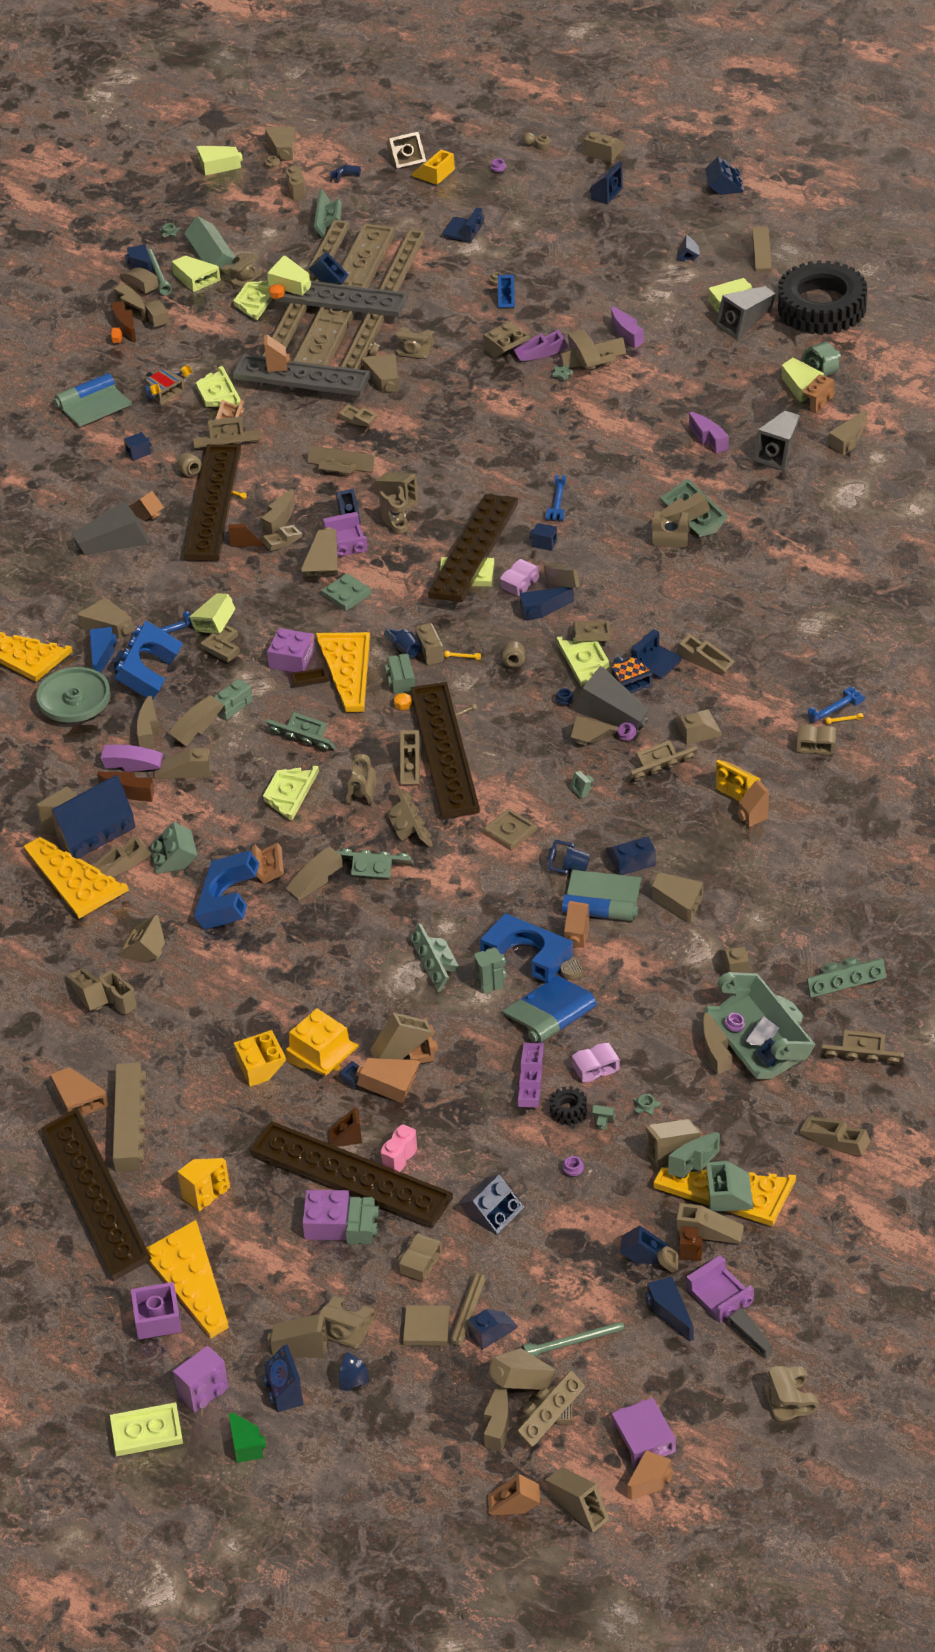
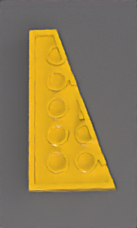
M0 632V663L35 682L73 652L72 646L59 647L57 643L50 642V644L40 643V640L17 635L9 637L5 633Z
M370 632L316 633L317 641L345 711L364 712Z
M41 837L24 845L26 853L79 919L129 891L128 885L120 884L112 876L104 875L99 869L79 858L72 857L67 851L59 850L56 845Z
M661 1168L654 1181L655 1189L710 1206L706 1170L689 1172L684 1178L668 1174L669 1168ZM748 1172L753 1209L726 1212L773 1227L796 1181V1175L777 1177V1174L769 1173V1176H757L755 1173Z
M197 1221L189 1223L147 1247L152 1257L148 1263L165 1283L174 1282L176 1297L211 1339L228 1329V1321Z

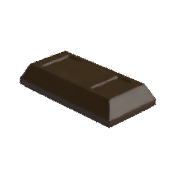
M326 667L290 673L295 688L326 683L330 680Z

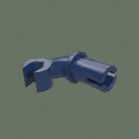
M345 163V165L330 172L331 183L334 178H337V183H339L341 175L360 176L361 166H352Z

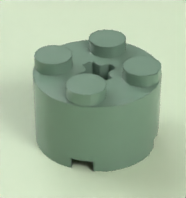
M827 341L811 346L803 351L802 362L824 373V376L827 377L838 372L839 359L841 358L840 352L835 350Z

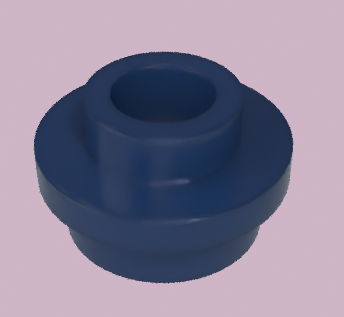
M562 688L558 690L555 699L561 705H568L573 702L574 695L570 689Z

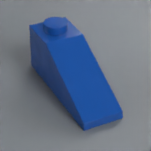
M111 627L90 629L93 669L100 673L103 672L114 654V645L117 644L116 634H112Z

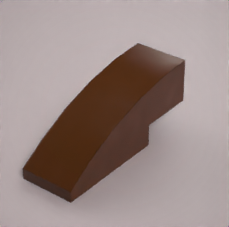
M124 301L111 303L113 318L117 328L121 329L122 334L127 339L136 342L132 310L125 311Z
M97 772L99 784L117 775L127 799L153 801L154 785L152 778L136 777L135 772Z

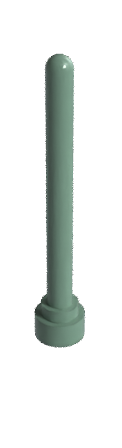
M147 249L152 267L158 277V289L162 295H169L172 292L171 284L165 281L153 251Z
M618 1322L540 1345L530 1342L523 1344L522 1349L535 1357H539V1354L622 1331L624 1324Z

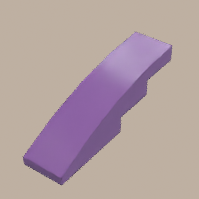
M544 1043L523 1044L518 1107H539Z

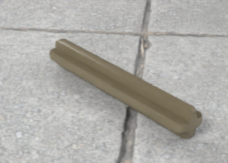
M475 1273L451 1336L452 1345L461 1346L469 1327L468 1320L473 1316L485 1283V1276L483 1274Z

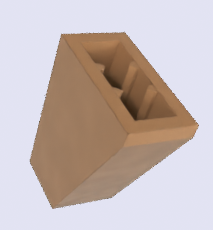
M367 1058L365 1064H360L356 1076L359 1077L357 1085L403 1103L417 1075L420 1062L417 1060Z
M68 1067L50 1074L53 1088L66 1113L78 1108L82 1116L108 1107L105 1090L72 1068Z

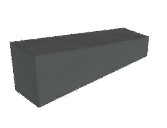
M742 1307L729 1316L728 1325L765 1359L772 1355V1345Z

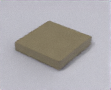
M609 621L573 622L575 641H611L612 639Z
M509 808L483 828L484 835L510 851L537 831V825Z
M406 1305L404 1345L448 1346L450 1306Z

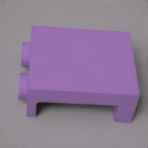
M357 512L323 519L324 528L331 527L337 531L338 557L368 551L367 538L362 533Z
M721 1255L686 1277V1290L719 1323L729 1319L731 1314L741 1307H748L754 1301V1288L752 1286L745 1288L726 1269V1260Z
M653 1398L639 1401L635 1405L620 1408L612 1413V1426L614 1429H618L631 1452V1462L634 1467L638 1466L646 1450L663 1457L676 1452V1438Z

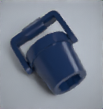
M386 628L383 635L392 642V646L398 652L408 654L409 658L416 657L420 653L421 644L410 630Z
M555 840L552 848H549L547 860H549L548 869L562 874H568V870L586 871L590 854L575 849L574 843ZM557 844L568 846L563 869L552 867L557 852Z

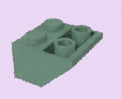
M175 822L166 828L150 845L155 871L158 874L186 869L197 857L192 831Z
M729 1161L706 1162L710 1210L716 1212L753 1209L749 1173Z

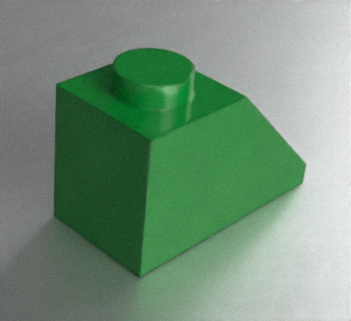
M228 1413L237 1463L263 1458L262 1449H266L265 1436L259 1434L258 1426L235 1413Z

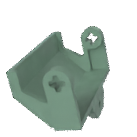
M728 972L719 978L717 985L721 991L734 994L720 1006H707L704 1013L708 1012L727 1036L728 1044L735 1051L736 1056L743 1061L746 1068L751 1071L756 1079H772L802 1060H807L816 1044L800 1026L803 1014L793 1002L782 996L775 995L757 973ZM731 1013L742 1015L745 1023L743 1030L739 1032L729 1030L724 1024L725 1018ZM763 1016L780 1028L772 1038L776 1042L771 1047V1053L777 1061L771 1067L765 1064L756 1053L762 1045L756 1046L744 1042L757 1020Z

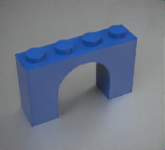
M145 621L142 626L138 625L133 634L136 636L130 639L127 645L130 648L126 649L121 656L124 660H120L115 670L117 673L114 678L146 698L152 696L153 700L160 691L165 678L147 668L142 663L139 652L151 653L170 665L183 643L150 622Z
M250 850L211 861L194 918L204 930L244 918L247 904L238 892L225 896L221 895L231 885L256 877L260 863Z
M506 913L480 939V952H486L487 949L495 947L500 954H504L509 948L521 944L537 947L541 951L531 961V976L547 983L559 972L562 963L570 960L573 956L572 940Z

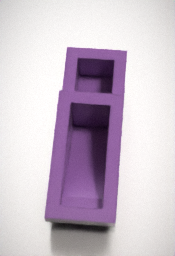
M611 307V322L617 334L623 337L624 341L633 348L643 344L644 329L637 326V320L616 307Z
M556 330L546 337L541 333L513 350L520 361H527L551 356L568 348V345L561 332Z
M689 412V426L702 445L710 444L715 453L729 450V436L722 428L700 414Z
M115 744L104 745L101 760L105 769L123 767L125 772L160 769L164 755L152 749Z

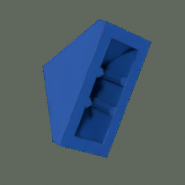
M498 275V308H515L514 275Z

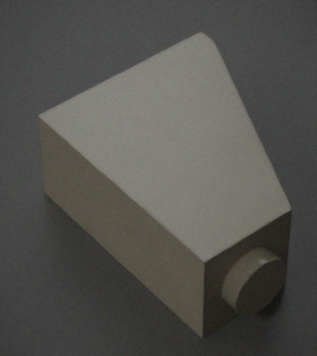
M265 127L266 142L274 155L280 160H293L297 141L296 127Z
M395 354L362 357L363 369L370 371L369 379L382 393L399 392Z
M386 472L375 480L376 495L379 496L380 491H383L386 496L398 495L397 487L401 486L404 491V498L406 499V510L418 502L416 474Z
M325 527L323 530H318L302 566L303 576L338 575V539L336 529Z
M106 597L77 614L79 627L87 631L111 627L112 634H116L117 639H121L134 631L132 617Z
M658 872L656 878L651 880L650 891H652V899L684 921L691 923L703 897V882Z
M392 1013L370 1051L374 1058L402 1060L431 1037L433 1032L427 1020Z
M689 1119L646 1126V1154L657 1167H660L669 1162V1155L676 1149L701 1136L700 1129L693 1125Z
M324 1314L274 1324L272 1333L268 1334V1346H271L272 1355L283 1345L288 1344L293 1357L325 1359L328 1340Z
M520 1348L493 1357L486 1377L503 1388L541 1390L544 1387H550L556 1369Z
M564 1467L559 1468L545 1480L552 1498L590 1532L594 1533L610 1520L595 1483Z

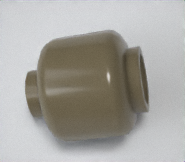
M183 453L179 456L176 463L177 469L188 477L196 476L202 468L200 459L192 453Z
M518 641L506 643L502 648L503 663L510 668L521 666L525 661L524 646Z

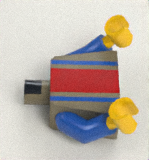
M186 365L180 369L179 373H172L165 369L155 374L148 372L145 376L146 397L148 399L153 398L159 405H162L185 391L184 379L193 373L189 365Z

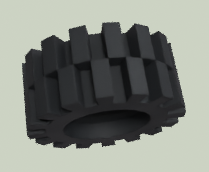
M565 1086L562 1087V1091L558 1088L556 1093L553 1092L549 1100L550 1113L555 1122L560 1120L561 1125L567 1122V1126H569L571 1122H574L575 1125L578 1124V1120L581 1122L583 1117H586L587 1098L584 1096L583 1091L580 1092V1089L576 1088L573 1090L572 1086L566 1089ZM567 1103L576 1105L573 1108L561 1107L563 1104Z

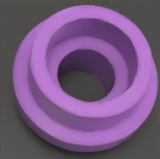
M494 159L490 167L491 170L499 173L505 170L506 164L503 159Z
M623 723L618 728V736L623 741L631 740L636 734V727L631 723Z
M738 1013L729 1014L724 1021L725 1026L733 1032L742 1031L745 1026L743 1016Z
M576 1156L566 1158L563 1163V1171L569 1176H577L584 1170L583 1162Z

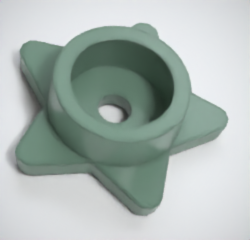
M168 223L159 230L163 233L162 237H176V232L180 231V228H175L174 224Z
M568 365L562 367L555 366V372L552 376L558 380H566L569 378V375L573 374V371L568 369Z
M644 1094L639 1098H634L635 1103L638 1105L635 1110L636 1113L646 1112L649 1115H653V1110L661 1104L655 1101L651 1094Z

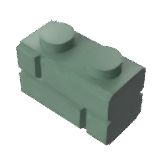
M409 655L388 656V664L384 666L386 675H390L387 677L389 687H393L395 694L404 693V691L411 692V687H415V678Z
M237 679L215 695L214 698L224 705L217 715L224 720H228L246 705L250 704L253 701L251 686L243 680Z
M495 947L487 949L486 952L475 953L476 983L481 993L486 994L492 992V990L496 991L504 988V979H507L506 971L503 968L506 965L504 955L500 954Z
M360 1197L349 1198L346 1223V1240L348 1244H371L373 1236H377L378 1226L374 1221L379 1219V1206H375V1199L373 1197H363L362 1199Z

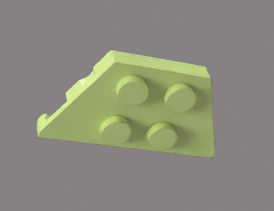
M267 281L247 282L233 300L234 306L254 320H258L273 299L269 296V284H267Z
M223 366L218 367V372L215 374L209 373L205 378L196 382V388L206 407H219L222 400L238 406L241 400Z
M557 637V644L581 687L589 681L599 666L605 669L609 667V660L598 641H575L574 637L573 641L563 640L562 637Z
M312 766L313 770L301 771V768L277 770L263 795L264 801L289 820H293L319 773V766Z

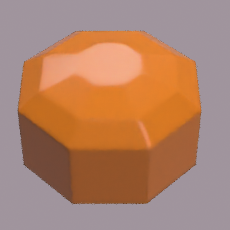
M274 284L269 287L268 291L271 298L279 299L284 296L285 288L281 284Z
M112 328L111 330L113 344H120L122 342V331L120 328Z

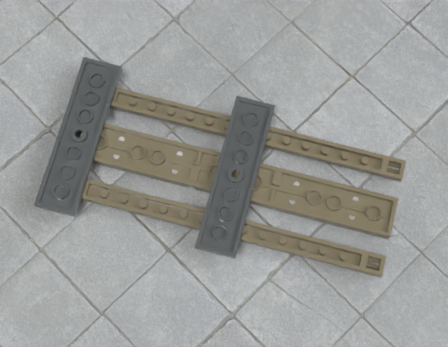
M333 221L311 265L326 251L334 258L349 229V222ZM364 224L342 266L349 275L341 285L321 282L308 268L307 272L309 273L311 287L303 296L285 291L282 298L275 299V301L290 303L272 337L286 348L308 306L321 307L294 361H290V364H287V371L267 372L265 352L263 356L243 354L233 372V379L253 381L256 384L255 386H263L264 383L288 386L290 390H294L297 387L322 392H333L335 397L338 394L339 397H342L343 394L361 396L370 378V371L360 370L363 364L362 357L367 356L369 344L373 343L385 317L400 316L408 300V293L398 291L425 238V231L409 229L381 288L369 289L395 236L394 227ZM356 312L368 313L342 366H330L347 332V327L350 326Z

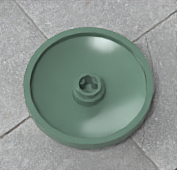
M70 667L56 671L46 677L37 689V702L41 712L50 719L60 722H79L96 716L107 706L111 696L110 686L105 676L94 669L86 667Z

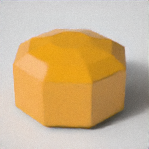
M406 693L397 694L394 697L395 708L399 710L409 709L412 706L411 696Z

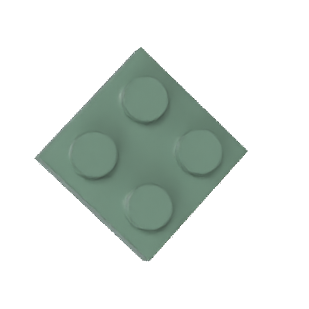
M347 573L322 589L321 594L344 611H347L370 596L372 591L371 588Z

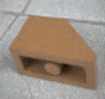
M264 335L267 372L287 371V364H290V354H286V347L269 335Z
M150 491L129 506L135 516L144 521L148 518L155 519L160 515L159 511L164 508L153 491Z
M759 780L753 783L739 801L738 817L748 827L768 819L769 791Z
M569 901L564 938L572 940L573 947L584 948L590 932L589 904Z
M646 1450L627 1484L628 1499L632 1500L661 1491L666 1482L669 1483L673 1476L674 1470L671 1469V1459Z
M520 1474L488 1494L490 1515L525 1514L540 1504L539 1484Z

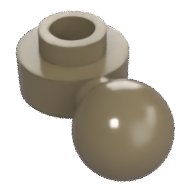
M526 133L523 136V142L526 145L535 143V146L539 149H548L550 147L551 139L547 135L542 134L535 137L532 133Z

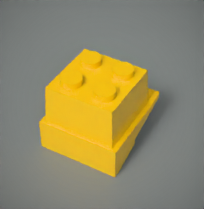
M316 1008L289 1032V1047L286 1049L287 1062L299 1068H307L326 1076L332 1070L338 1071L340 1063L359 1047V1044L349 1040L347 1027Z

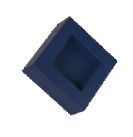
M769 1038L756 1052L765 1064L770 1067L777 1061L771 1053V1047L776 1042L772 1038Z
M351 1061L339 1073V1078L354 1089L358 1086L359 1077L356 1076L359 1065Z

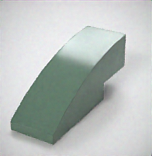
M715 1132L699 1137L676 1149L669 1155L668 1174L684 1178L692 1169L701 1171L706 1166V1162H710L719 1152L720 1133Z

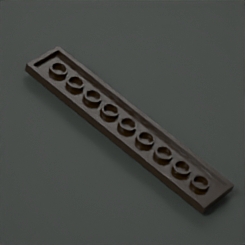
M207 444L184 551V560L213 561L220 559L242 450L241 445Z
M485 494L429 589L428 598L463 602L517 507L518 498L494 494Z
M447 682L411 687V695L442 818L480 813V806Z
M75 1108L43 1126L41 1129L112 1278L116 1280L150 1261L152 1257L80 1110Z
M270 1121L250 1148V1155L334 1189L349 1190V1195L354 1197H360L361 1199L363 1197H373L375 1205L431 1228L435 1226L453 1199V1193L273 1121Z

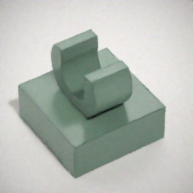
M581 771L574 772L570 788L580 798L587 797L588 791L592 790L590 785L591 782H594V779L590 775L585 776Z
M593 1106L592 1114L594 1120H597L598 1129L606 1130L608 1122L615 1123L616 1113L614 1108Z

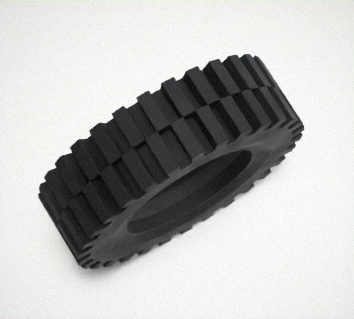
M817 260L816 264H813V261H809L808 265L801 263L799 268L794 266L792 271L787 270L786 274H783L782 279L779 280L780 317L782 316L783 321H787V325H793V328L796 330L800 327L801 332L809 330V334H814L815 331H818L819 335H823V332L832 334L834 330L840 333L842 328L845 331L849 330V325L851 327L856 326V322L860 323L861 318H864L866 313L867 282L864 276H860L861 273L859 271L855 272L853 267L848 269L846 264L839 266L840 262L836 261L834 264H831V261L826 260V263H822V260ZM825 289L839 292L844 296L836 301L820 303L810 301L801 294L811 290Z

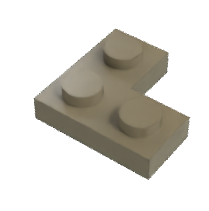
M225 625L220 633H212L200 643L201 649L226 662H230L240 653L239 647L230 643L238 637V631Z

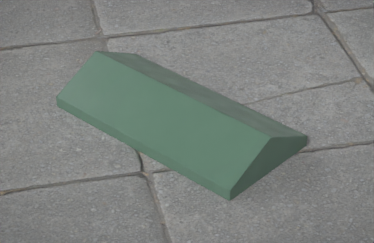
M686 479L660 498L661 501L669 506L680 497L685 501L699 491L707 499L710 510L690 521V528L699 537L716 533L728 518L727 514L695 484Z

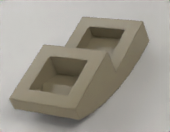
M349 404L339 413L340 419L359 426H369L377 417L376 413L364 407L359 410Z
M294 525L278 528V533L263 536L262 543L270 551L277 550L301 538L302 533Z

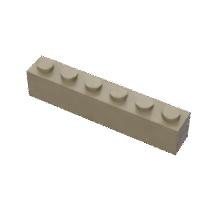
M141 1062L116 1064L113 1144L115 1172L141 1170V1162H144V1149H141V1146L145 1145V1136L142 1133V1130H145V1118L142 1117V1114L146 1113L145 1101L142 1102V1098H146V1087L143 1086V1083H146V1070H142Z

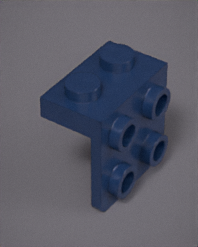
M476 207L469 219L453 217L445 228L443 236L450 239L472 242L484 223L482 208Z
M655 629L646 634L631 649L632 657H636L652 671L653 676L659 679L665 677L682 660L680 655L659 645V631Z

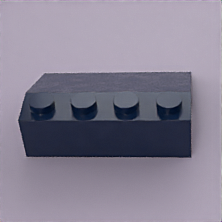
M117 775L52 809L59 850L67 851L76 859L136 828L133 812Z

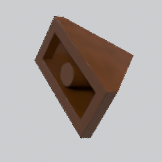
M228 524L231 547L265 546L249 531L247 524Z
M354 1107L328 1129L329 1144L336 1147L362 1144L358 1108Z

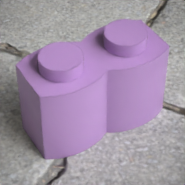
M519 559L513 564L511 569H508L501 576L500 586L502 589L520 596V593L526 592L530 585L538 581L539 568L523 559Z
M609 1043L595 1045L592 1049L577 1051L572 1055V1067L582 1082H590L600 1076H606L618 1071L620 1059Z

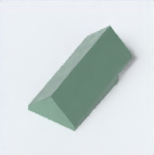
M196 216L184 233V236L190 242L191 249L198 259L217 265L219 268L224 265L235 264V255L215 226Z

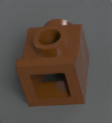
M681 1227L680 1260L701 1261L703 1241L702 1237L698 1236V1228Z

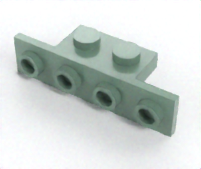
M320 189L314 229L323 238L325 237L326 227L331 226L334 220L340 221L342 202L339 199L330 202L323 189Z
M293 712L288 725L269 719L265 721L274 733L280 734L282 732L291 739L299 738L306 744H317L323 750H328V748L336 749L331 740L322 738L328 727L325 722Z
M350 849L336 851L342 856L343 860H353L352 877L390 879L392 863L413 865L414 862L405 853H398L396 856L390 855L388 852L371 854L367 850H360L359 853L352 852Z
M418 924L412 932L410 939L436 991L441 992L449 978L446 971L455 972L458 964L445 939L428 937L422 924Z
M848 957L843 962L826 963L824 967L819 968V975L807 977L806 979L809 996L812 998L886 978L883 958L863 963L855 957Z

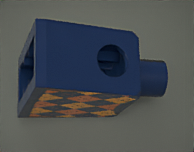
M618 656L613 660V665L611 666L612 676L630 693L652 686V671L636 657L624 660L621 656Z

